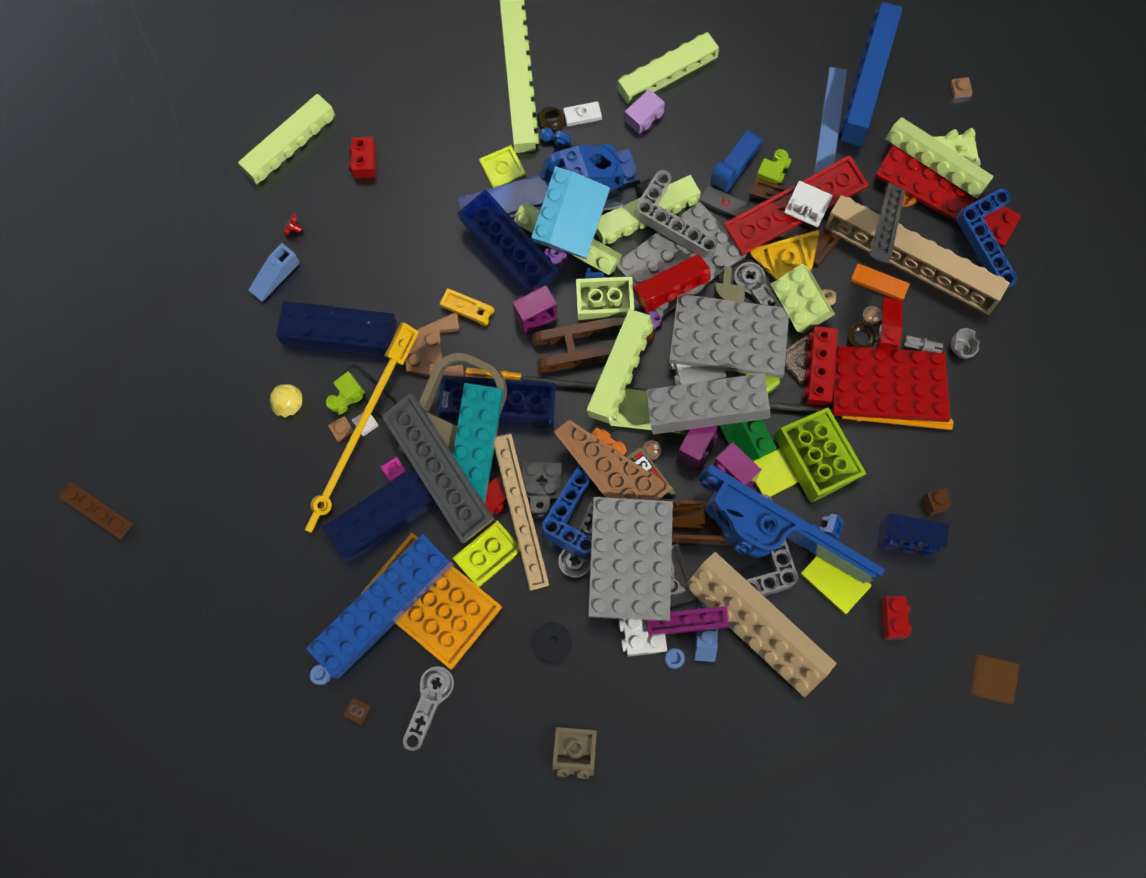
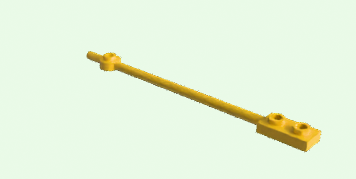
M404 322L400 323L384 355L390 360L323 494L315 496L311 501L310 507L313 513L304 529L312 533L320 515H326L331 510L332 503L329 497L396 363L403 365L419 331ZM321 501L322 505L318 508L317 505Z

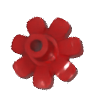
M295 213L292 214L289 223H286L283 233L285 235L292 230L300 233L302 229L301 226L296 224L297 215Z

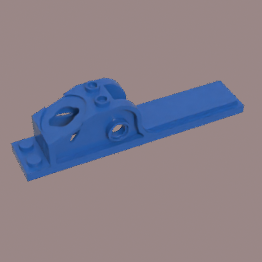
M613 144L574 146L548 156L543 163L542 171L535 176L457 198L468 233L514 220L519 207L525 203H529L541 210L555 166L610 187V191L640 183V177L630 149L615 152ZM611 164V166H608L606 169L597 168V166L601 167Z
M710 465L700 475L698 481L701 482V485L708 490H714L704 509L711 519L714 518L724 532L723 535L727 541L734 546L737 552L751 557H764L780 547L786 538H789L863 584L883 575L884 568L715 466Z

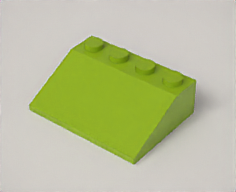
M829 407L781 427L773 436L810 503L835 492L867 474Z

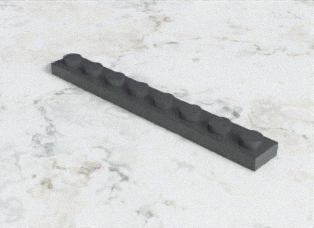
M890 182L885 189L870 251V256L879 262L883 261L885 263H888L892 256L905 190Z

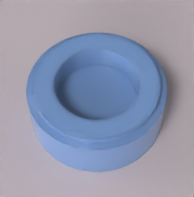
M672 648L666 652L664 661L669 668L678 669L683 665L685 656L681 650Z
M321 664L314 666L310 671V679L317 685H325L331 678V675Z

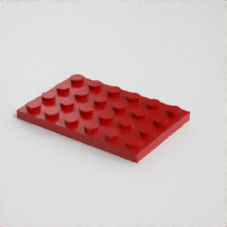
M837 346L832 398L833 416L949 422L950 407L945 352L940 354L931 351H896L880 348L864 349L863 347Z

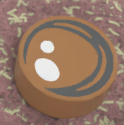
M875 306L867 307L862 314V320L870 322L874 326L882 318L880 309Z
M650 440L642 447L651 461L659 458L661 446L658 442Z

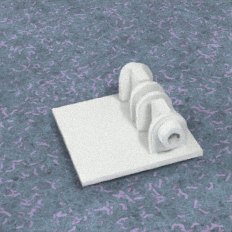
M799 181L784 213L818 228L833 195Z

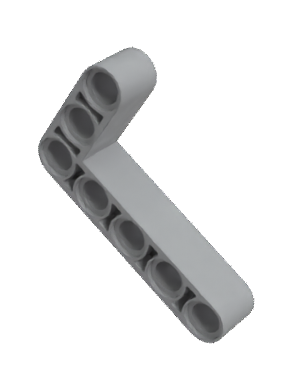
M658 171L637 203L635 209L636 219L696 254L699 253L701 257H712L718 246V242L713 236L658 205L671 181V175L668 171ZM658 180H664L665 183H660ZM649 194L656 195V198H652ZM644 208L648 212H642L640 209ZM657 217H660V218H662L664 221H663V222H660V221H658L656 218H657ZM672 227H678L679 231H675ZM688 236H693L696 240H690ZM704 245H709L712 249L708 250Z
M761 494L772 501L770 496L766 494ZM786 540L780 547L768 554L774 572L747 580L763 596L790 589L797 582V572ZM783 556L786 563L779 564L776 557ZM783 575L791 576L792 582L786 583L783 580ZM770 580L773 583V588H766L764 581Z

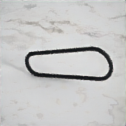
M350 364L345 368L344 374L350 367H357L377 386L378 383L359 365ZM383 389V392L390 399H392L394 404L396 405L397 402L395 398L392 397L385 389ZM363 395V400L368 404L369 401ZM374 408V413L382 418L383 415L379 414Z

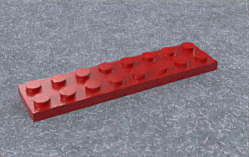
M895 145L891 147L874 176L887 184L890 182L905 190L906 195L958 223L957 215L959 212L985 197V195L981 194L978 199ZM981 205V208L986 211L985 206ZM1003 206L983 218L1001 248L1006 245L1021 215ZM965 213L966 217L971 219L970 215ZM975 229V233L980 235L979 231Z
M850 155L801 181L833 195L826 210L835 206L841 195L850 198L869 186ZM797 184L724 223V228L740 251L741 256L804 223V221L784 213Z

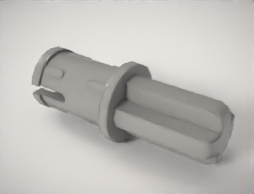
M907 335L904 339V346L940 354L942 350L935 347L943 348V343L927 340L926 337L922 339Z

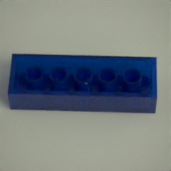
M486 189L457 212L459 220L527 295L537 287L548 286L559 277L558 268Z
M283 301L276 336L281 344L385 355L395 335L397 320L394 313Z
M443 375L438 403L439 417L459 420L464 383L497 388L495 380L493 378ZM505 379L507 397L499 416V422L554 426L556 383Z
M413 467L322 528L342 559L348 563L437 503Z

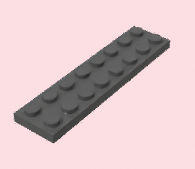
M409 393L382 416L461 543L467 542L494 520L492 514L413 393Z

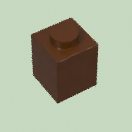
M946 487L927 492L921 498L928 516L947 511L952 506Z

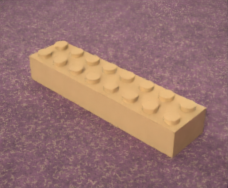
M716 552L699 567L685 584V587L708 608L727 606L729 628L802 696L806 697L837 664Z

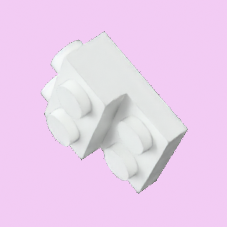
M619 620L620 632H624L625 640H622L623 652H627V657L667 652L665 635L649 636L647 620Z

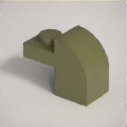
M724 267L723 273L719 274V282L715 283V299L744 303L745 286L732 285V267Z

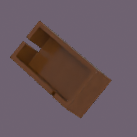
M658 499V501H673V505H676V500ZM680 500L679 505H707L708 501ZM707 512L705 524L672 525V543L731 545L723 535L724 532L714 518L711 519Z

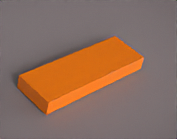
M857 264L850 282L896 300H901L902 302L910 283L861 264Z

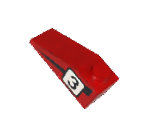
M883 298L882 318L880 320L876 348L897 351L902 334V301Z

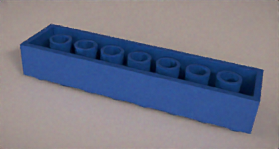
M882 2L880 9L876 8L853 83V89L848 100L844 120L839 131L842 134L840 141L861 146L870 125L903 7Z
M422 534L306 649L333 678L339 679L454 564L428 537Z

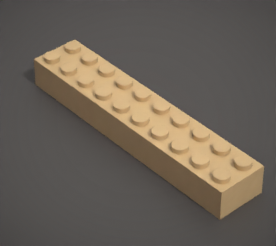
M841 195L830 213L825 228L833 234L870 252L879 214L871 211L867 206H862L854 202L853 199ZM898 223L889 263L988 315L1000 302L1010 282L1001 276L988 272L984 267L971 263L969 259L962 258L954 254L953 251L938 246L936 242L927 240L917 232L910 231Z

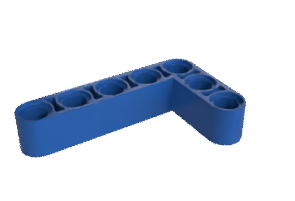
M998 189L959 212L957 222L983 267L996 276L1005 277L1010 282L1007 287L1008 289L1016 283L1017 276L983 219L1010 201L1011 195L1008 190ZM981 205L985 206L986 211L981 208ZM965 213L969 214L971 219H968ZM975 229L979 231L980 236L975 233ZM984 245L988 246L989 252L985 250ZM993 261L998 263V268L994 266Z
M579 464L543 521L542 535L546 540L581 559L591 558V537L566 524L592 483L591 478ZM580 479H581V480H583L585 483H583V484H578V483H576V480H580ZM573 495L575 499L569 500L566 496ZM557 511H564L566 514L563 515V516H560V515L556 514V512H557ZM552 526L556 528V530L550 532L546 530V528ZM565 536H571L573 540L566 541L563 538ZM587 545L590 547V550L584 551L581 549V546Z

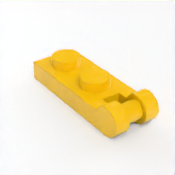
M447 288L440 302V307L474 320L483 326L488 325L489 317L495 311L492 306ZM479 310L483 311L482 316L477 314Z

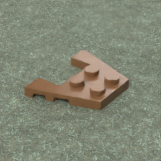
M457 313L417 329L419 333L405 359L407 373L430 377L436 364L443 358L440 333L459 331ZM463 365L449 366L445 370L442 380L465 383Z

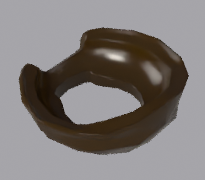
M556 107L543 108L538 114L537 122L541 129L549 127L555 132L562 130L565 126V116ZM555 110L560 114L558 119L552 122L548 121L545 118V114L548 111Z
M867 321L856 322L849 329V342L856 348H869L878 340L876 327ZM858 331L867 333L870 339L869 344L863 345L856 342L855 334Z

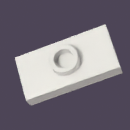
M598 101L563 108L567 127L602 120Z

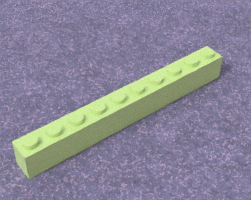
M500 0L515 153L536 151L535 144H539L538 133H534V128H537V119L532 115L536 110L535 101L531 102V97H534L533 86L529 85V82L532 81V71H528V66H531L530 55H526V51H529V41L525 40V36H528L527 25H523V21H526V12L521 7L525 6L524 0Z

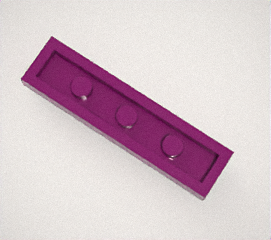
M722 606L670 612V621L647 620L648 635L656 636L729 628L728 607Z

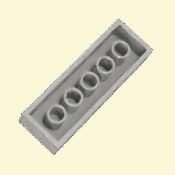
M765 373L647 390L650 424L653 434L770 418Z

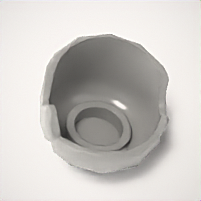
M962 328L952 337L950 345L953 352L959 358H972L979 351L980 341L975 338L976 332L974 330Z

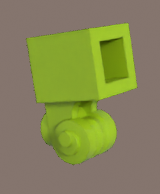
M778 149L774 154L773 161L764 158L756 178L774 184H781L785 176L783 170L784 168H789L792 159L788 157V153L785 150Z
M347 371L333 382L339 390L338 397L330 395L326 399V405L340 415L347 411L349 404L360 401L366 392L355 377Z

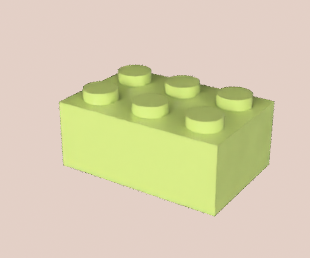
M804 264L799 265L771 283L772 288L798 332L804 334L835 315L810 269Z
M632 277L576 279L578 322H590L622 315L626 317L629 309L634 310Z

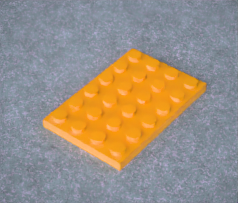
M411 533L362 593L418 539L416 535ZM452 566L396 624L452 670L503 607Z

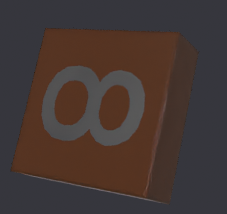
M352 698L343 716L362 725L371 706Z

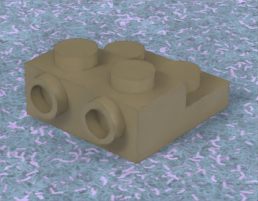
M556 727L552 773H556L559 777L577 774V777L581 779L594 776L597 731Z

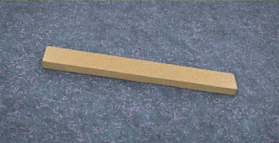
M510 433L497 436L494 450L529 590L549 586L512 435Z

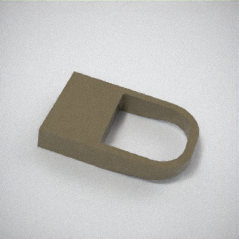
M464 353L447 355L436 364L419 401L452 454L458 425L429 412L445 370L455 362L465 361L489 372L493 376L497 388L504 389L500 413L507 397V386L501 372L493 365ZM399 446L398 450L405 453L401 446Z

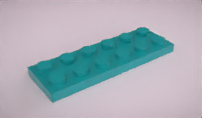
M464 383L453 455L485 504L504 389Z

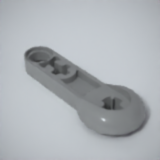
M746 262L737 267L735 271L736 284L745 286V291L751 294L757 304L768 305L769 303L770 305L774 304L775 307H782L768 287L764 270L758 264ZM747 273L749 275H754L753 280L751 278H746Z
M593 501L589 504L578 530L589 537L592 536V528L588 531L585 524H590ZM587 545L581 546V549L584 551L590 550V547ZM563 550L559 555L558 563L559 568L565 575L578 578L589 571L591 558L581 559L577 557L580 564L576 563V566H573L570 559L574 560V557L577 556Z
M431 667L421 677L420 700L403 738V745L408 750L414 751L421 747L438 705L453 690V676L444 667ZM440 678L442 686L434 689L433 679ZM423 716L426 724L420 726L419 731H423L422 735L417 732H411L412 727L414 729L418 727L416 719H420ZM411 735H415L418 738V744L415 747H410L407 743Z

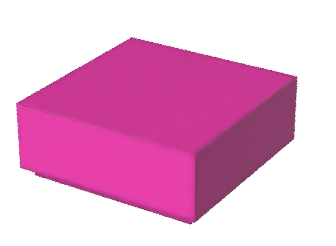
M397 457L381 466L391 484L407 474Z

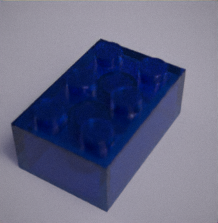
M889 513L880 522L878 545H882L884 549L888 550L899 548L903 549V552L915 553L916 551L922 552L924 556L934 557L947 547L949 524Z

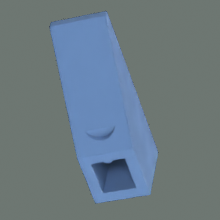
M281 243L269 255L248 291L263 302L300 263L296 254Z
M698 599L697 609L708 608ZM718 629L696 631L695 660L715 662L718 648Z

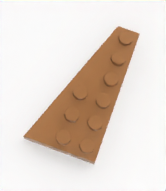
M568 420L554 431L606 498L658 500L673 489V487L571 420Z

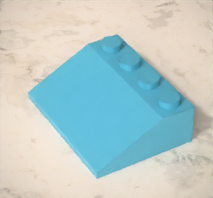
M555 166L531 237L533 242L587 259L610 187L575 172Z

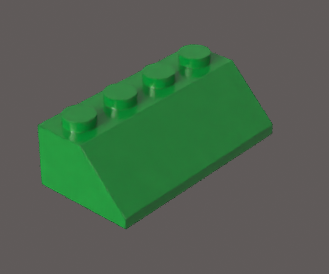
M763 419L719 425L728 444L730 445L733 442L752 461L777 450Z

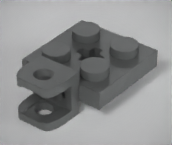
M523 462L522 479L528 501H530L533 519L545 520L550 512V501L556 502L561 491V463ZM540 478L547 480L542 486L539 485V482H536Z

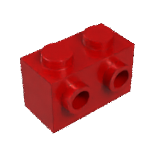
M352 138V145H349V155L352 156V161H349V171L353 173L355 179L376 178V144L374 138Z
M906 596L884 597L881 600L884 640H904L908 638L912 632V625L908 621L910 604L906 601Z

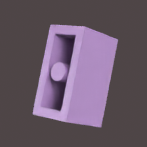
M648 89L624 112V121L640 134L643 130H647L656 118L659 119L663 115L665 102Z

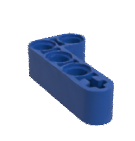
M747 130L724 162L719 161L715 166L710 184L726 193L758 151L763 138Z

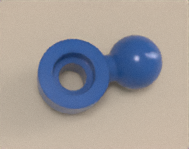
M544 127L539 132V137L542 141L548 142L553 140L554 144L560 148L568 147L572 139L569 134L563 131H555L553 133L549 127Z

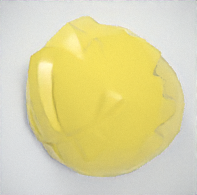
M291 384L277 385L270 394L272 411L277 416L281 415L284 418L289 415L293 416L302 406L301 391Z

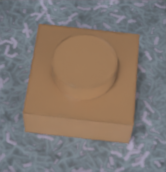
M969 77L951 80L950 87L954 99L970 97L973 91Z
M345 416L328 425L338 443L352 436L354 432Z

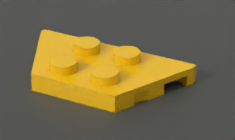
M819 230L764 245L749 253L775 281L801 264H804L812 271Z

